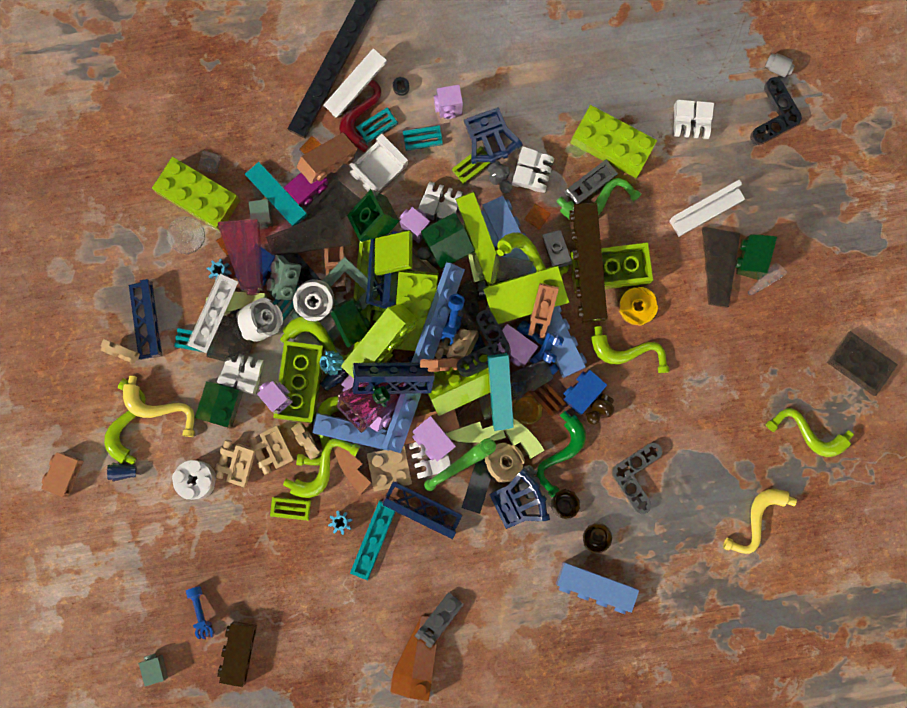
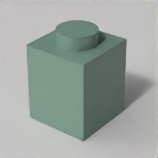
M268 199L249 201L252 226L258 230L268 229V226H272L271 205Z
M153 653L144 656V660L138 663L144 686L162 682L168 678L163 655L156 656Z

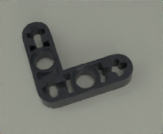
M778 77L770 78L766 82L764 90L779 116L752 131L750 139L755 145H762L795 128L802 120L799 109L784 83ZM771 84L778 86L776 90L770 88ZM780 98L786 99L788 102L787 107H781L778 100ZM790 116H791V117H794V116L796 117L795 121H793V120H792V121H789L788 118H789ZM772 123H778L781 130L779 132L773 131L771 128ZM767 130L768 133L765 134V135L762 137V139H761V138H758V139L756 138V135H757L758 133H759V134H762L763 132H765V131Z
M483 310L478 313L476 318L488 346L461 358L457 362L458 371L463 377H470L488 368V361H479L482 355L491 356L507 353L509 356L511 355L509 342L491 311ZM483 318H487L489 320L490 326L487 327L485 321H483ZM497 331L499 333L498 337L494 339L488 337L491 332ZM500 343L505 352L499 351L497 344ZM467 364L469 369L466 370L464 365Z

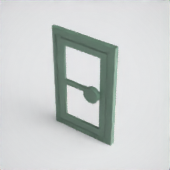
M344 257L322 281L331 287L346 272L366 291L358 299L364 310L368 306L366 303L368 278ZM376 290L373 291V299L378 295ZM312 296V298L309 299L310 301H313V304H315L318 301V299H315V296ZM334 299V305L339 304V303ZM295 310L290 314L293 319L301 317ZM336 324L328 331L332 342L340 335ZM308 332L322 345L320 340L313 333Z

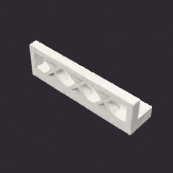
M373 48L323 106L332 115L339 118L384 67L387 60Z
M740 180L673 216L670 223L678 237L743 202L745 198L739 190V187L742 185Z
M222 274L217 276L189 338L188 346L207 353L238 281Z

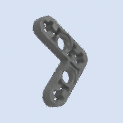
M656 443L647 444L612 468L614 480L632 508L639 514L648 513L651 509V502L634 477V474L661 457L662 448ZM650 447L657 448L656 456H648L647 459L649 461L646 462L641 452L643 451L644 454L650 452ZM635 456L640 457L642 460V464L638 468L632 465V459ZM627 462L633 472L630 473V470H626L623 473V478L622 476H617V468L624 469L627 467L624 463ZM629 483L636 485V492L634 494H628L626 491V486ZM639 493H641L642 496H639V499L642 502L646 501V509H638L637 506L639 505V502L637 501V499H634V501H632L631 498L636 497Z

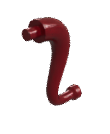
M374 79L368 84L374 90L373 95L349 109L343 115L339 126L340 134L343 132L354 146L364 153L369 146L362 142L363 137L355 131L354 123L361 114L376 104L381 97V87Z

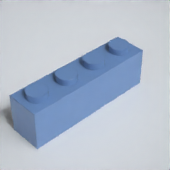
M316 412L312 433L389 451L382 447L388 429L382 428L377 432L364 423Z
M565 562L562 564L556 581V585L560 586V591L568 594L571 591L578 593L577 597L587 601L590 597L597 600L596 604L606 608L609 604L615 607V611L626 614V611L632 613L639 590Z

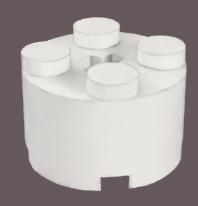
M308 280L297 289L293 298L295 311L308 321L323 319L328 315L334 304L332 289L321 280ZM312 296H315V299L319 300L316 302V304H313V301L309 300L312 298Z
M267 298L257 299L241 308L237 312V319L243 338L258 342L277 334L280 326L283 324L280 308L277 305H273L270 302L271 300Z
M196 460L186 461L179 465L173 473V486L175 491L185 499H202L213 491L216 474L214 469L205 462ZM192 477L198 478L196 483H192Z

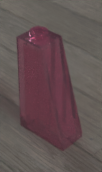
M257 219L218 222L220 233L241 290L244 293L247 292V295H258L260 291H264L260 223Z
M382 382V383H380L378 386H379V387H381V386H384V387H385V386L388 385L389 383H387V382ZM401 382L398 386L403 387L404 382ZM359 383L358 387H366L369 383ZM352 388L339 394L337 408L362 433L400 394H390V400L386 402L387 406L383 407L381 403L377 404L374 401L372 394H353Z

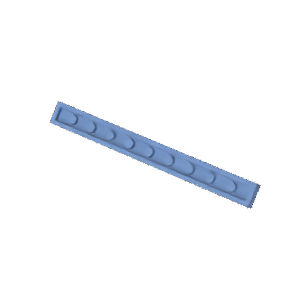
M446 262L411 363H420L421 359H434L451 311L448 306L449 297L457 293L465 269ZM421 382L417 386H424L425 382ZM422 393L400 394L382 445L383 448L401 453Z

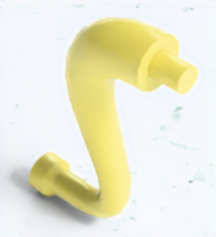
M129 376L128 384L123 385V400L125 406L132 414L142 418H153L176 411H183L187 415V421L182 436L194 437L195 416L190 406L183 403L158 406L146 405L139 396L140 387L136 386L137 377Z
M767 489L759 493L751 507V544L743 546L733 542L730 538H726L723 549H732L744 554L754 552L761 541L762 515L766 507L769 505L785 507L786 504L795 506L797 499L790 497L788 491L780 489Z

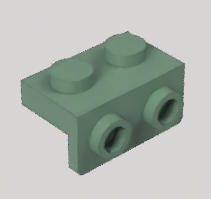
M275 255V259L271 264L270 279L267 281V290L275 299L293 300L301 265L289 263L283 255Z

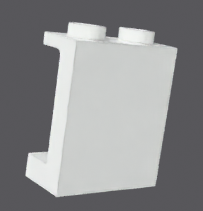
M383 134L376 138L377 142L354 164L352 162L349 164L350 174L356 180L360 179L367 191L372 189L378 193L409 165L408 160Z

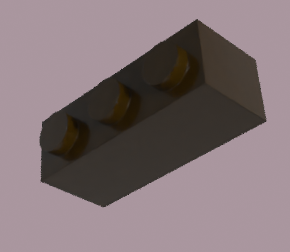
M233 621L230 626H227L225 637L228 638L227 645L223 646L221 657H224L223 665L219 666L217 677H220L219 683L243 687L246 684L257 625Z

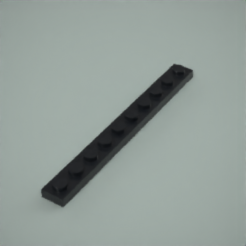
M355 0L287 128L288 131L304 139L306 138L378 0Z

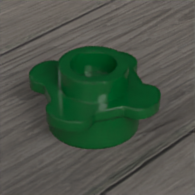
M374 385L372 387L374 390L372 394L374 401L386 407V402L390 400L388 390L384 386L378 388Z

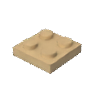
M403 446L401 453L391 450L367 453L374 492L389 489L393 481L403 486L412 484L405 446Z

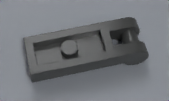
M606 159L567 188L564 193L572 198L574 204H581L585 199L616 177L618 173ZM578 188L583 192L580 196L576 193Z
M448 592L423 626L417 631L415 637L419 640L422 639L426 642L425 645L431 648L464 604ZM429 628L435 632L432 636L426 633Z

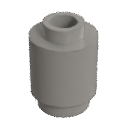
M771 53L765 67L769 68L768 71L785 77L787 74L791 75L795 65L792 64L793 59L779 53Z

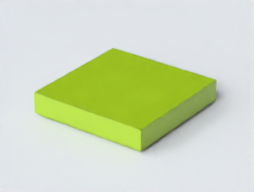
M411 231L375 238V274L383 275L412 268Z

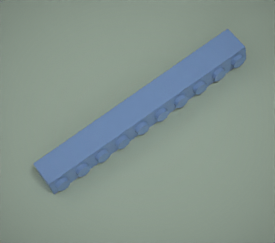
M504 196L482 205V210L485 211L499 241L506 234L512 232L521 233L519 229L521 226L517 216L513 217L510 211L513 210L511 203L508 199L505 200ZM514 248L508 254L504 253L515 278L537 271L528 256L519 248ZM557 306L553 309L545 338L547 333L555 332L564 338L562 346L559 344L558 346L553 345L550 352L557 355L555 363L560 368L559 371L562 378H565L585 368L584 364L587 362L582 353L579 354L576 348L578 346L577 340L574 336H570L568 331L570 326L565 318L562 319L559 313L562 311L561 307ZM537 323L539 330H541L543 324Z

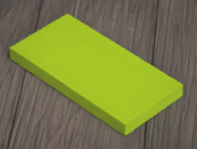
M558 265L484 287L490 311L493 313L498 324L532 314L540 282L559 287L554 307L569 303Z

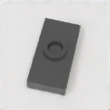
M561 230L543 234V241L552 267L558 265L560 268L572 265Z

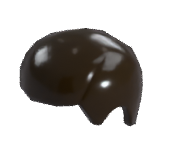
M562 489L554 494L551 500V509L559 518L571 519L577 515L580 509V500L575 492Z
M601 523L589 525L583 533L584 547L591 553L596 554L607 551L612 544L610 529Z

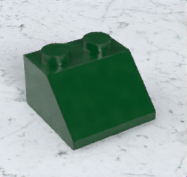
M372 189L365 194L347 215L361 242L388 235L400 222L387 197Z
M455 212L421 230L422 237L441 270L445 268L446 262L453 264L475 252Z
M750 234L743 239L740 244L742 253L735 263V268H737L736 274L756 280L768 274L777 237Z
M354 297L333 306L330 311L347 348L363 339L370 328H372L368 318H364L361 313L363 307L360 301H356Z
M206 381L195 418L232 429L243 392Z

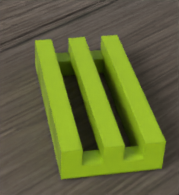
M482 146L477 149V155L480 153L487 155ZM470 154L453 167L452 171L464 185L491 163L484 162L463 178L462 175L477 165L471 163L458 172L459 169L471 161Z
M272 497L270 516L309 521L311 501ZM276 501L305 504L306 508L276 505ZM275 509L305 512V516L275 513Z

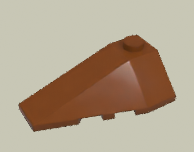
M421 615L393 671L390 690L392 693L410 699L429 701L437 641L429 648L425 645L426 642L415 637V634L429 616ZM430 628L426 631L430 636L435 633Z

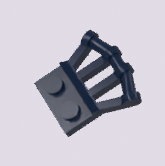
M499 107L464 119L465 127L472 142V164H477V162H490L492 164L497 159L508 158V155L514 150L520 149L523 146L521 140L507 128ZM500 133H504L512 141L506 148ZM492 136L495 137L500 151L494 153L487 138ZM482 140L487 155H477L478 141Z
M526 468L522 469L509 485L489 494L506 529L524 521L550 520L546 507L547 498L545 495H542L540 484L528 474ZM523 479L530 487L516 493L514 488ZM533 492L536 499L522 505L519 497ZM538 504L539 514L526 513V509Z

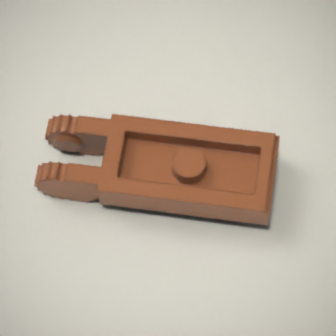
M539 283L528 335L532 336L535 332V324L541 323L543 326L540 330V338H545L556 302L558 286Z
M460 358L421 359L420 367L428 368L429 372L449 371L451 367L453 370H458L457 362Z

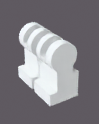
M677 100L674 104L673 136L679 137L681 128H683L684 137L688 138L692 129L691 121H693V138L699 137L701 129L703 139H709L714 103L697 101L694 105V101Z
M522 146L511 183L512 186H520L536 192H546L547 186L538 181H549V177L542 173H551L552 168L544 164L552 165L554 158ZM533 169H534V170H537V171H539V172H541V173H535V172H533Z
M430 181L419 205V209L427 215L425 218L434 221L437 214L436 222L454 212L457 213L458 205L455 198L461 197L463 192L457 191L455 198H451L453 189L448 188L444 195L445 200L441 203L439 200L443 196L444 185L440 184L438 190L433 192L435 182Z
M229 351L217 383L256 395L264 360L258 359L255 367L252 368L254 357L249 356L243 373L240 370L244 365L245 355L239 354L237 361L234 363L236 353Z
M417 442L409 444L410 449L421 448V452L413 454L412 459L424 458L427 449L423 444L420 446ZM448 453L438 462L435 459L433 461L421 460L419 463L414 464L415 468L425 466L426 471L417 473L418 479L439 474L451 465Z

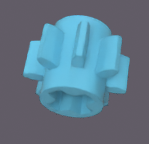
M219 259V262L216 263L212 260L211 268H207L212 273L208 276L210 279L214 277L217 279L219 275L218 268H221V274L224 276L232 274L227 269L230 267V264L226 263L223 265L222 259Z
M326 351V356H322L320 359V367L324 373L337 375L338 370H342L341 365L344 363V359L339 355V352Z
M338 510L336 517L330 516L333 521L328 526L335 528L333 533L340 530L343 535L345 528L351 529L348 523L353 519L346 517L348 512L340 515ZM343 518L345 526L338 527L336 519Z

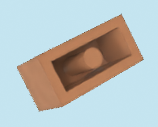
M56 452L50 459L48 473H45L42 478L43 485L41 489L61 497H69L84 461L63 452Z

